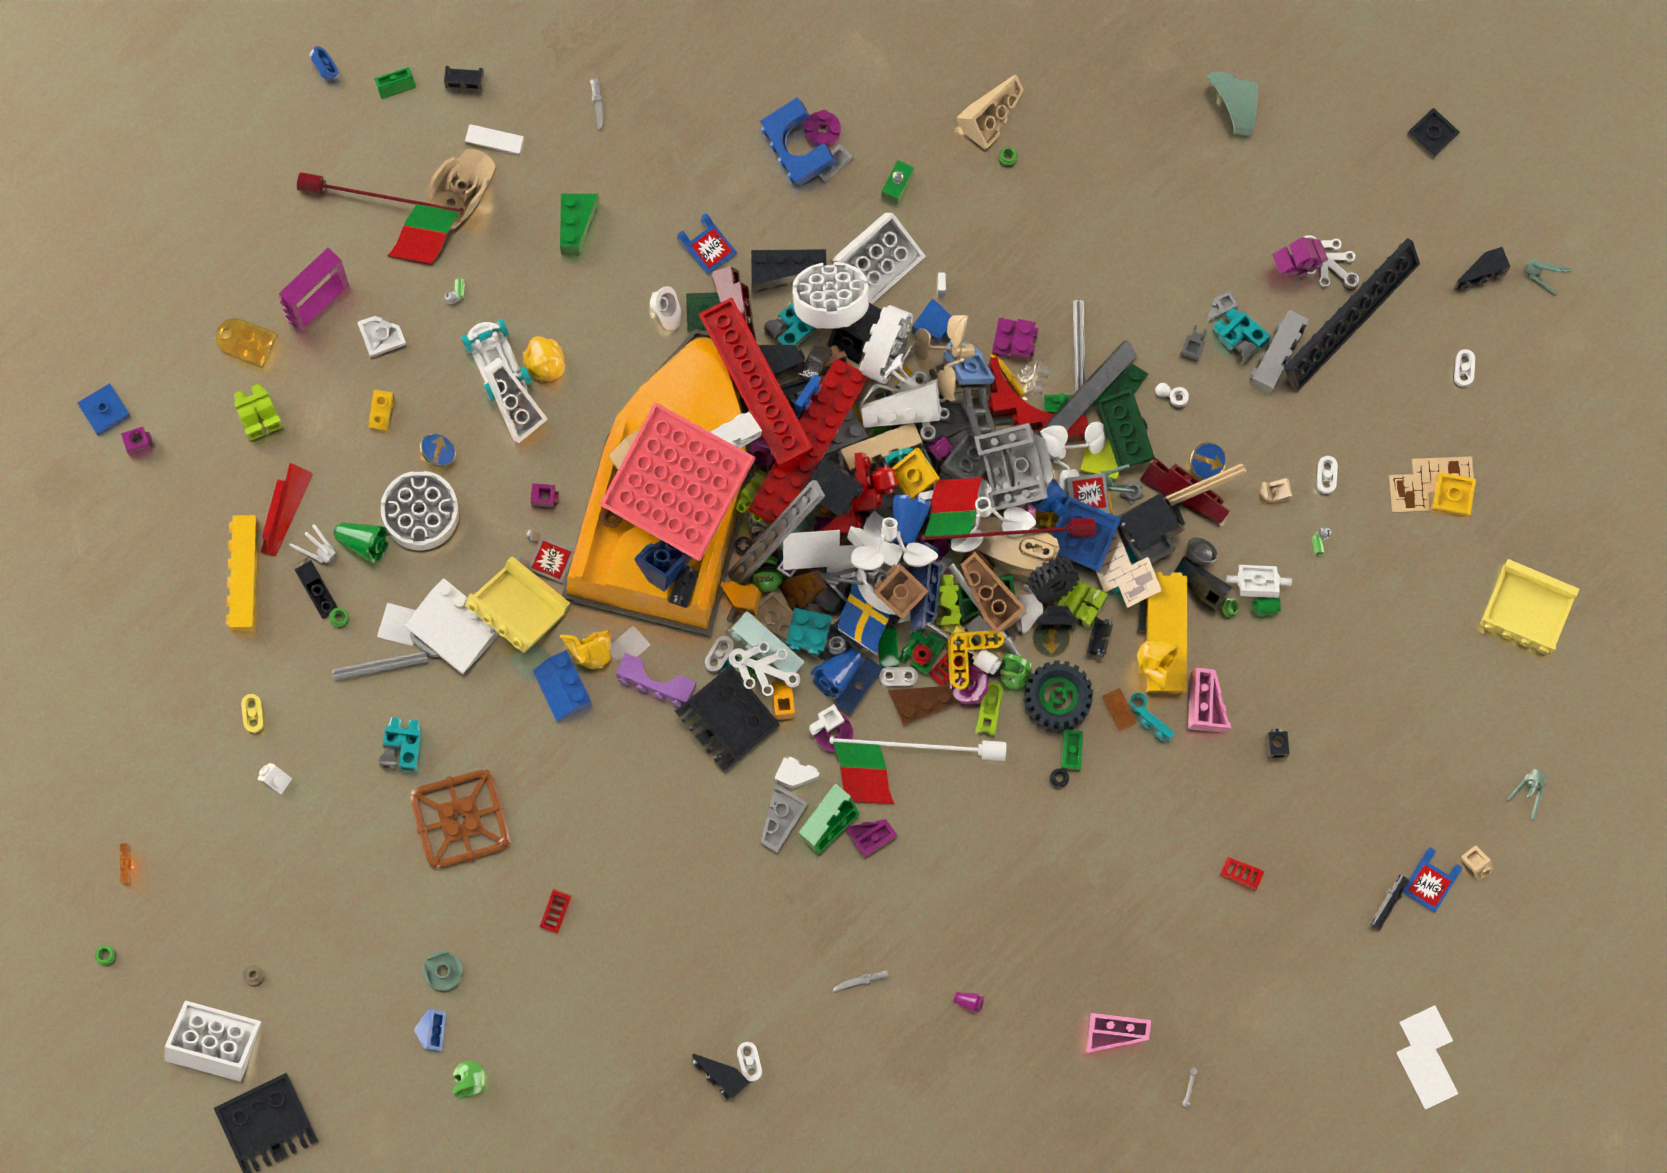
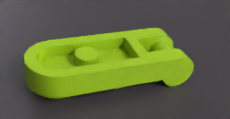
M989 682L988 691L981 701L975 733L981 734V732L989 733L990 736H995L1003 688L998 682ZM984 719L990 720L991 726L983 725Z

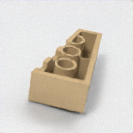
M914 423L900 425L899 428L888 430L883 434L845 447L841 451L849 470L853 474L856 471L854 453L863 452L869 456L871 465L868 469L871 471L874 470V464L879 463L880 466H883L882 461H885L884 458L894 451L907 447L914 450L925 446Z

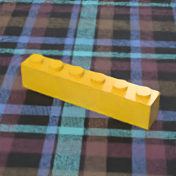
M233 515L232 522H229V533H232V540H229L228 543L229 552H231V559H228V570H231V577L227 578V587L230 589V596H227V607H230V614L226 615V625L229 626L232 632H255L258 519L256 515Z

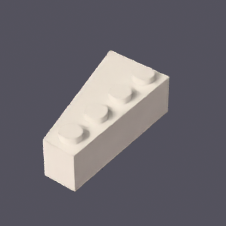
M496 358L483 369L511 437L514 441L520 443L548 419L503 360Z
M937 379L864 404L862 407L864 428L939 421L941 410Z
M748 412L737 415L732 421L724 423L710 432L736 447L742 448L759 438L762 430L751 413Z

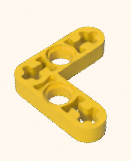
M993 630L957 632L949 636V680L954 688L964 689L969 683L968 650L998 648L1004 642L1003 634L1001 632L996 634ZM994 634L995 636H998V640H995V644L993 641H986L985 637H994ZM979 635L980 643L974 646L971 642L972 637ZM957 637L962 640L961 643H958V649L962 650V653H953V650H957V645L953 643L957 640ZM956 656L963 658L962 665L955 666L954 659ZM954 669H956V670H962V669H963V672L959 671V674H958V672H954ZM959 676L963 678L960 685L955 682V679H958Z

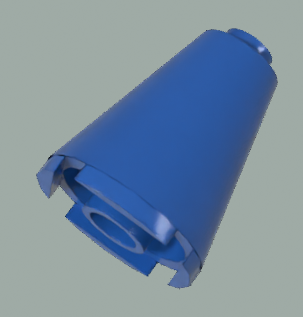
M895 495L893 499V519L898 522L897 531L900 532L901 540L906 548L909 543L915 542L929 513L931 504L918 497L914 500L909 499V495ZM897 537L894 538L893 543L900 547Z
M849 648L844 653L836 655L816 666L810 673L811 675L814 674V684L824 695L828 696L830 694L834 696L832 699H838L862 664V653H857L855 649Z

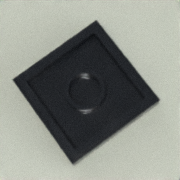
M1432 108L1407 134L1435 158L1460 134V131L1435 108Z

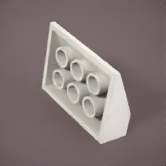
M884 213L837 254L831 262L833 264L834 262L845 263L859 269L867 278L869 303L873 304L926 256L893 213Z
M443 578L430 591L404 627L414 633L416 637L433 651H436L461 674H464L500 635L490 625L484 623L475 613H472L465 606L468 598Z
M185 1001L165 1045L164 1061L241 1082L261 1021Z

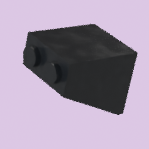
M869 303L867 312L858 321L849 327L832 329L827 346L831 348L836 345L841 352L844 351L848 359L859 364L865 356L863 352L864 345L871 339L870 330L872 325L878 323L882 309Z
M758 345L779 384L803 374L805 356L801 349H797L796 345Z
M829 457L821 461L806 484L807 486L812 480H817L825 495L819 503L840 517L844 514H849L853 508L852 501L854 498L858 499L864 491L862 489L864 483Z
M1161 493L1121 516L1123 520L1121 525L1126 532L1129 531L1132 535L1130 540L1135 549L1139 548L1142 551L1185 531L1169 500Z

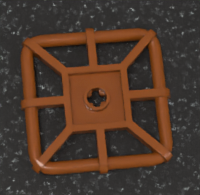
M477 770L452 778L449 776L445 780L420 786L410 793L411 805L417 823L416 831L417 834H420L426 859L433 869L443 868L467 860L471 862L474 861V858L499 852L509 847L510 836L503 814L504 806L500 803L495 781L489 770ZM480 778L470 796L457 799L454 785ZM485 782H487L493 806L478 811L475 799ZM449 786L452 801L438 804L421 794ZM418 800L436 809L440 822L425 825ZM495 813L502 838L484 829L480 817ZM459 814L466 817L462 824H459L458 821L455 822ZM442 828L445 840L434 857L427 832ZM482 834L498 844L472 851L468 838ZM464 840L467 853L440 860L451 842Z

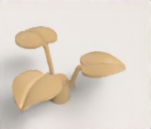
M954 315L948 321L947 334L951 339L953 347L929 345L931 336L926 329H918L915 334V353L920 360L927 359L929 349L951 350L953 357L958 359L945 365L944 370H940L937 377L940 394L950 401H955V372L951 366L964 362V359H972L975 354L973 344L962 343L968 318L967 315Z

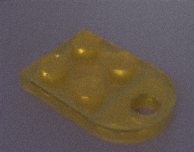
M232 318L224 321L218 327L216 342L219 349L226 355L263 369L278 334L245 320ZM225 330L232 332L228 338H223L221 334Z

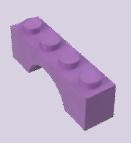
M628 653L624 654L616 672V678L622 684L629 685L630 683L635 685L636 689L641 692H652L656 698L671 700V703L677 707L691 698L696 689L695 681L680 675L665 683L651 680L644 672L643 660Z

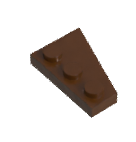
M819 571L784 579L779 586L788 602V606L793 612L794 608L804 610L827 588Z
M949 686L888 690L903 726L957 704Z

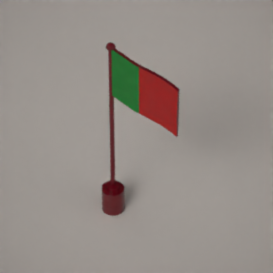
M300 172L297 179L298 191L321 194L322 191H325V188L416 204L404 223L397 243L387 255L391 257L432 264L442 249L449 229L458 215L464 213L462 207L458 209L328 185L323 176Z
M983 477L938 480L932 494L930 520L925 536H921V541L1067 531V535H1070L1071 538L1095 537L1096 526L1094 518L1070 519V523H1067L1066 527L971 533L976 516L975 503Z

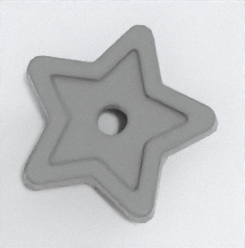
M1126 480L1125 488L1134 489L1135 492L1133 494L1121 492L1120 496L1127 497L1131 505L1136 498H1143L1144 494L1140 490L1141 482L1132 484Z

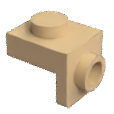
M1287 478L1271 483H1261L1262 498L1271 504L1292 498Z

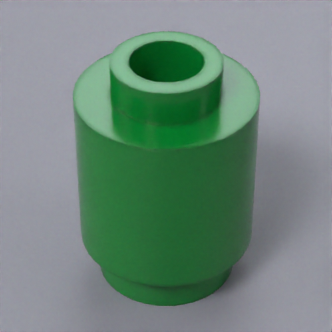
M1255 597V601L1252 602L1253 613H1256L1257 616H1265L1280 612V598Z

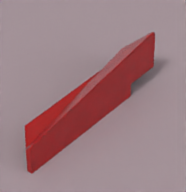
M289 463L286 480L277 479L262 533L264 541L261 554L277 555L313 476L310 471Z

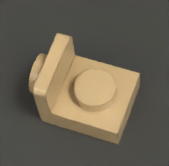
M1474 846L1461 856V860L1474 872L1475 878L1478 881L1489 876L1493 870L1491 860L1477 846Z

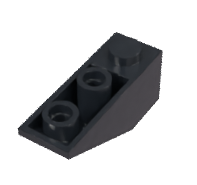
M1503 247L1485 252L1457 280L1454 289H1467L1477 282L1483 284L1489 281L1490 278L1504 277L1510 268V264Z
M1183 556L1174 571L1175 573H1182V576H1187V586L1200 600L1215 610L1219 608L1232 588L1207 570L1194 564L1185 556Z
M309 557L292 566L322 619L329 616L334 608H338Z
M697 1054L692 1055L694 1060L692 1064L699 1071L702 1069L707 1074L705 1078L712 1085L716 1084L721 1089L719 1093L726 1100L730 1098L733 1102L750 1086V1082L737 1068Z

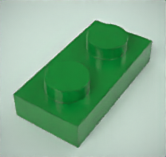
M1063 731L1061 769L1081 770L1083 731Z

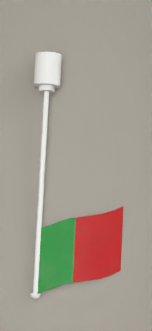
M833 736L829 739V742L834 744L839 759L843 789L851 796L854 802L895 804L889 790L887 768L880 745L978 752L981 760L1005 761L1006 742L983 740L982 744H978V748L836 739Z

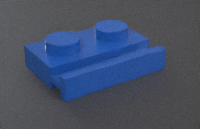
M816 374L813 375L794 403L793 411L797 418H800L803 412L809 408L813 396H816L822 387L820 385L821 377Z

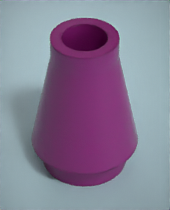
M956 992L954 1003L974 1013L976 1011L981 1012L984 997L978 993Z

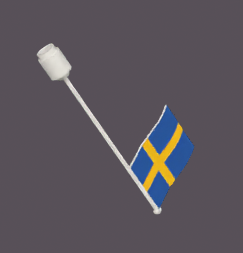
M856 571L851 573V577L854 578L853 580H857ZM852 584L850 595L840 615L838 630L877 655L879 639L888 622L889 614L871 606L860 593L858 585ZM931 622L927 624L946 638H949V634ZM955 640V641H954V643H956L957 645H958V643H961V642L958 641V640ZM977 649L976 652L968 650L973 655V664L987 674L991 673L994 675L1002 663L998 660L997 656L986 649L981 651Z

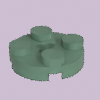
M438 951L428 957L423 967V976L430 987L437 991H448L461 982L463 967L457 956L447 951ZM441 966L445 969L448 968L445 976H442V974L438 975L437 973L440 971Z

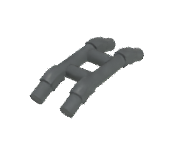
M986 387L979 388V409H973L971 390L964 389L963 406L968 415L974 434L973 437L995 432L996 428L988 407ZM976 416H984L987 426H979Z

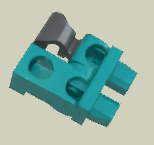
M793 302L778 314L779 319L769 320L764 325L765 332L775 342L777 341L776 345L799 346L815 333L814 326L803 322L796 315ZM784 327L789 328L778 337L780 330H783Z
M1231 308L1225 314L1230 323L1226 325L1223 321L1219 320L1214 324L1213 329L1219 335L1218 340L1229 350L1236 348L1238 352L1242 351V363L1245 364L1268 343L1271 335L1247 316L1244 311L1239 313L1234 308Z
M391 717L389 725L385 727L382 746L386 750L379 758V765L382 768L398 769L399 766L400 771L417 773L422 738L419 720L411 719L409 720L408 728H401L402 719ZM396 750H401L399 765L395 757Z

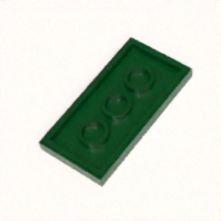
M1132 388L1096 401L1118 467L1129 464V468L1156 459Z

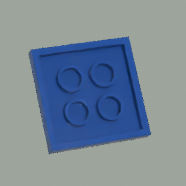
M1068 497L1064 505L1065 512L1060 515L1055 528L1066 527V524L1070 523V519L1094 518L1096 534L1095 537L1071 538L1070 535H1067V531L1053 532L1052 536L1058 540L1060 548L1057 555L1066 557L1071 561L1099 572L1121 518Z

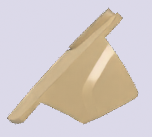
M466 149L457 160L454 157L445 160L431 179L427 192V203L458 209L462 207L464 209V213L458 215L449 230H454L471 214L480 201L496 169L493 160L482 151ZM452 202L454 206H449L447 203Z
M981 517L977 529L982 533L1003 531V521L997 517ZM1043 532L1028 533L1020 537L1008 535L984 536L982 543L976 549L985 554L1005 575H1013V579L1028 585V578L1032 577L1030 574L1036 571L1035 568L1041 567L1043 562L1048 563L1049 559L1053 558L1055 560L1060 548L1056 538ZM1050 551L1048 555H1044V553Z

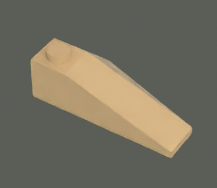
M1013 75L969 105L957 117L963 133L983 149H987L998 138L1002 124H1006L1008 120V113L1011 108L1016 106L1024 91L1017 75Z

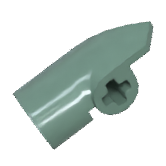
M1212 72L1207 76V79L1217 89L1229 111L1234 126V134L1251 137L1256 116L1258 83L1237 79L1235 75L1230 73Z

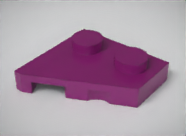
M886 819L877 820L876 822H862L860 825H849L845 828V831L864 858L897 838V834Z

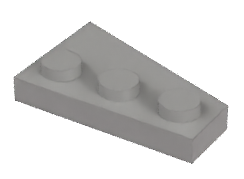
M776 783L761 844L778 853L807 808L808 803Z

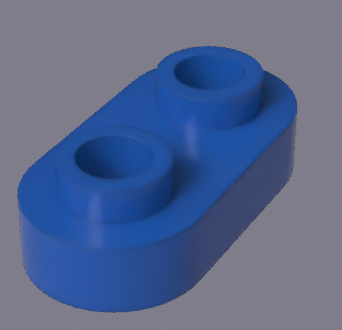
M319 46L314 47L310 52L311 61L324 79L333 80L339 73L338 68L325 49Z

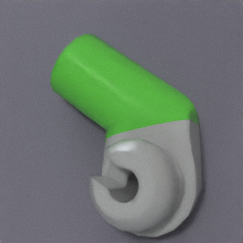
M456 279L455 290L445 294V300L449 304H455L463 298L465 282L463 279Z
M1328 527L1320 528L1313 536L1312 540L1316 555L1324 553L1323 543L1331 536V530Z

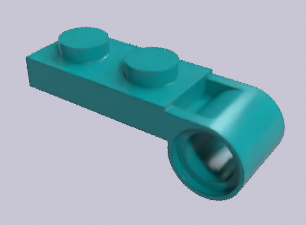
M1141 692L1134 693L1128 703L1130 711L1139 717L1140 723L1145 728H1151L1156 732L1155 735L1161 741L1166 740L1169 743L1174 737L1175 732L1145 709L1147 705L1145 694ZM1139 699L1143 705L1137 707L1133 704V700Z

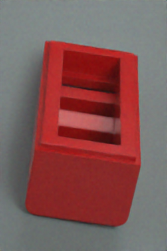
M957 648V650H953V653L961 651ZM948 652L928 673L941 686H944L949 681V674L941 668L944 665L949 669V664L946 662L948 660ZM957 656L960 659V661L957 662L954 659V664L956 666H960L963 663V658L961 656ZM937 670H939L945 676L944 679L940 678L936 674Z
M1227 857L1220 875L1256 891L1265 871ZM1233 864L1235 866L1232 870V873H1227L1230 868V865ZM1238 867L1242 868L1239 876H1235ZM1245 871H1249L1246 880L1243 879ZM1255 874V880L1254 882H1251L1250 879L1252 875Z
M553 889L539 927L558 933L572 895ZM555 896L565 899V903L554 900ZM552 904L563 907L562 911L553 908ZM549 912H553L559 914L560 917L556 918L548 914ZM549 919L557 922V925L555 926L546 922V920Z

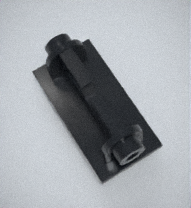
M688 565L686 568H683V571L675 581L668 603L687 608L699 572L694 571V568Z
M1095 617L1087 654L1098 660L1104 658V655L1107 654L1109 640L1105 638L1111 635L1113 628L1112 620L1105 619L1103 621Z

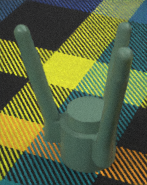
M1531 258L1526 272L1530 273L1528 278L1535 280L1554 295H1557V292L1536 275H1541L1543 269L1557 273L1573 271L1570 268L1541 262Z
M1129 464L1108 471H1101V473H1105L1107 491L1135 492L1134 489L1125 488V485L1113 484V478L1108 476L1129 468Z
M1534 769L1531 775H1526L1525 779L1507 798V801H1511L1527 782H1529L1528 786L1531 787L1527 798H1531L1534 790L1539 789L1531 818L1534 821L1543 789L1546 786L1545 780L1547 776L1543 772Z

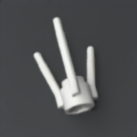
M316 525L312 527L325 545H321L308 532L305 535L319 548L316 552L318 556L294 544H289V547L317 560L320 564L323 562L326 564L330 563L337 554L334 551L335 548L328 542Z

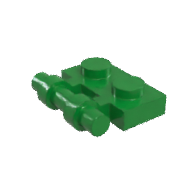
M919 629L910 635V641L906 647H903L899 660L906 663L909 657L913 659V649L917 643L927 646L932 652L930 662L920 665L913 659L910 666L928 675L947 641L931 632L925 638L922 636L925 630ZM920 652L919 656L923 658L926 656V654L924 652Z

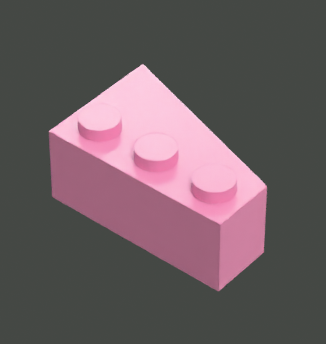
M1195 668L1190 673L1188 729L1226 733L1231 729V724L1228 722L1226 706L1223 704L1222 692L1216 671L1213 669Z
M1090 1013L1086 1052L1089 1053L1147 1041L1150 1036L1151 1020Z

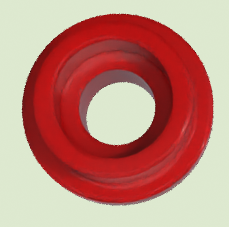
M921 645L914 649L913 659L917 664L925 665L930 662L932 652L927 646ZM924 652L926 656L922 658L919 656V653Z

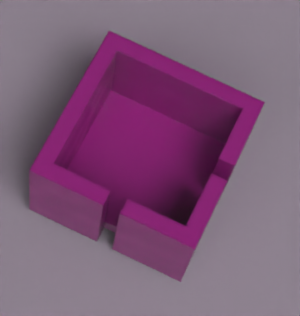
M1301 237L1289 244L1292 255H1290L1287 246L1272 254L1280 274L1288 275L1289 277L1296 276L1297 278L1306 276L1311 269L1322 267L1323 263L1328 260L1321 240Z

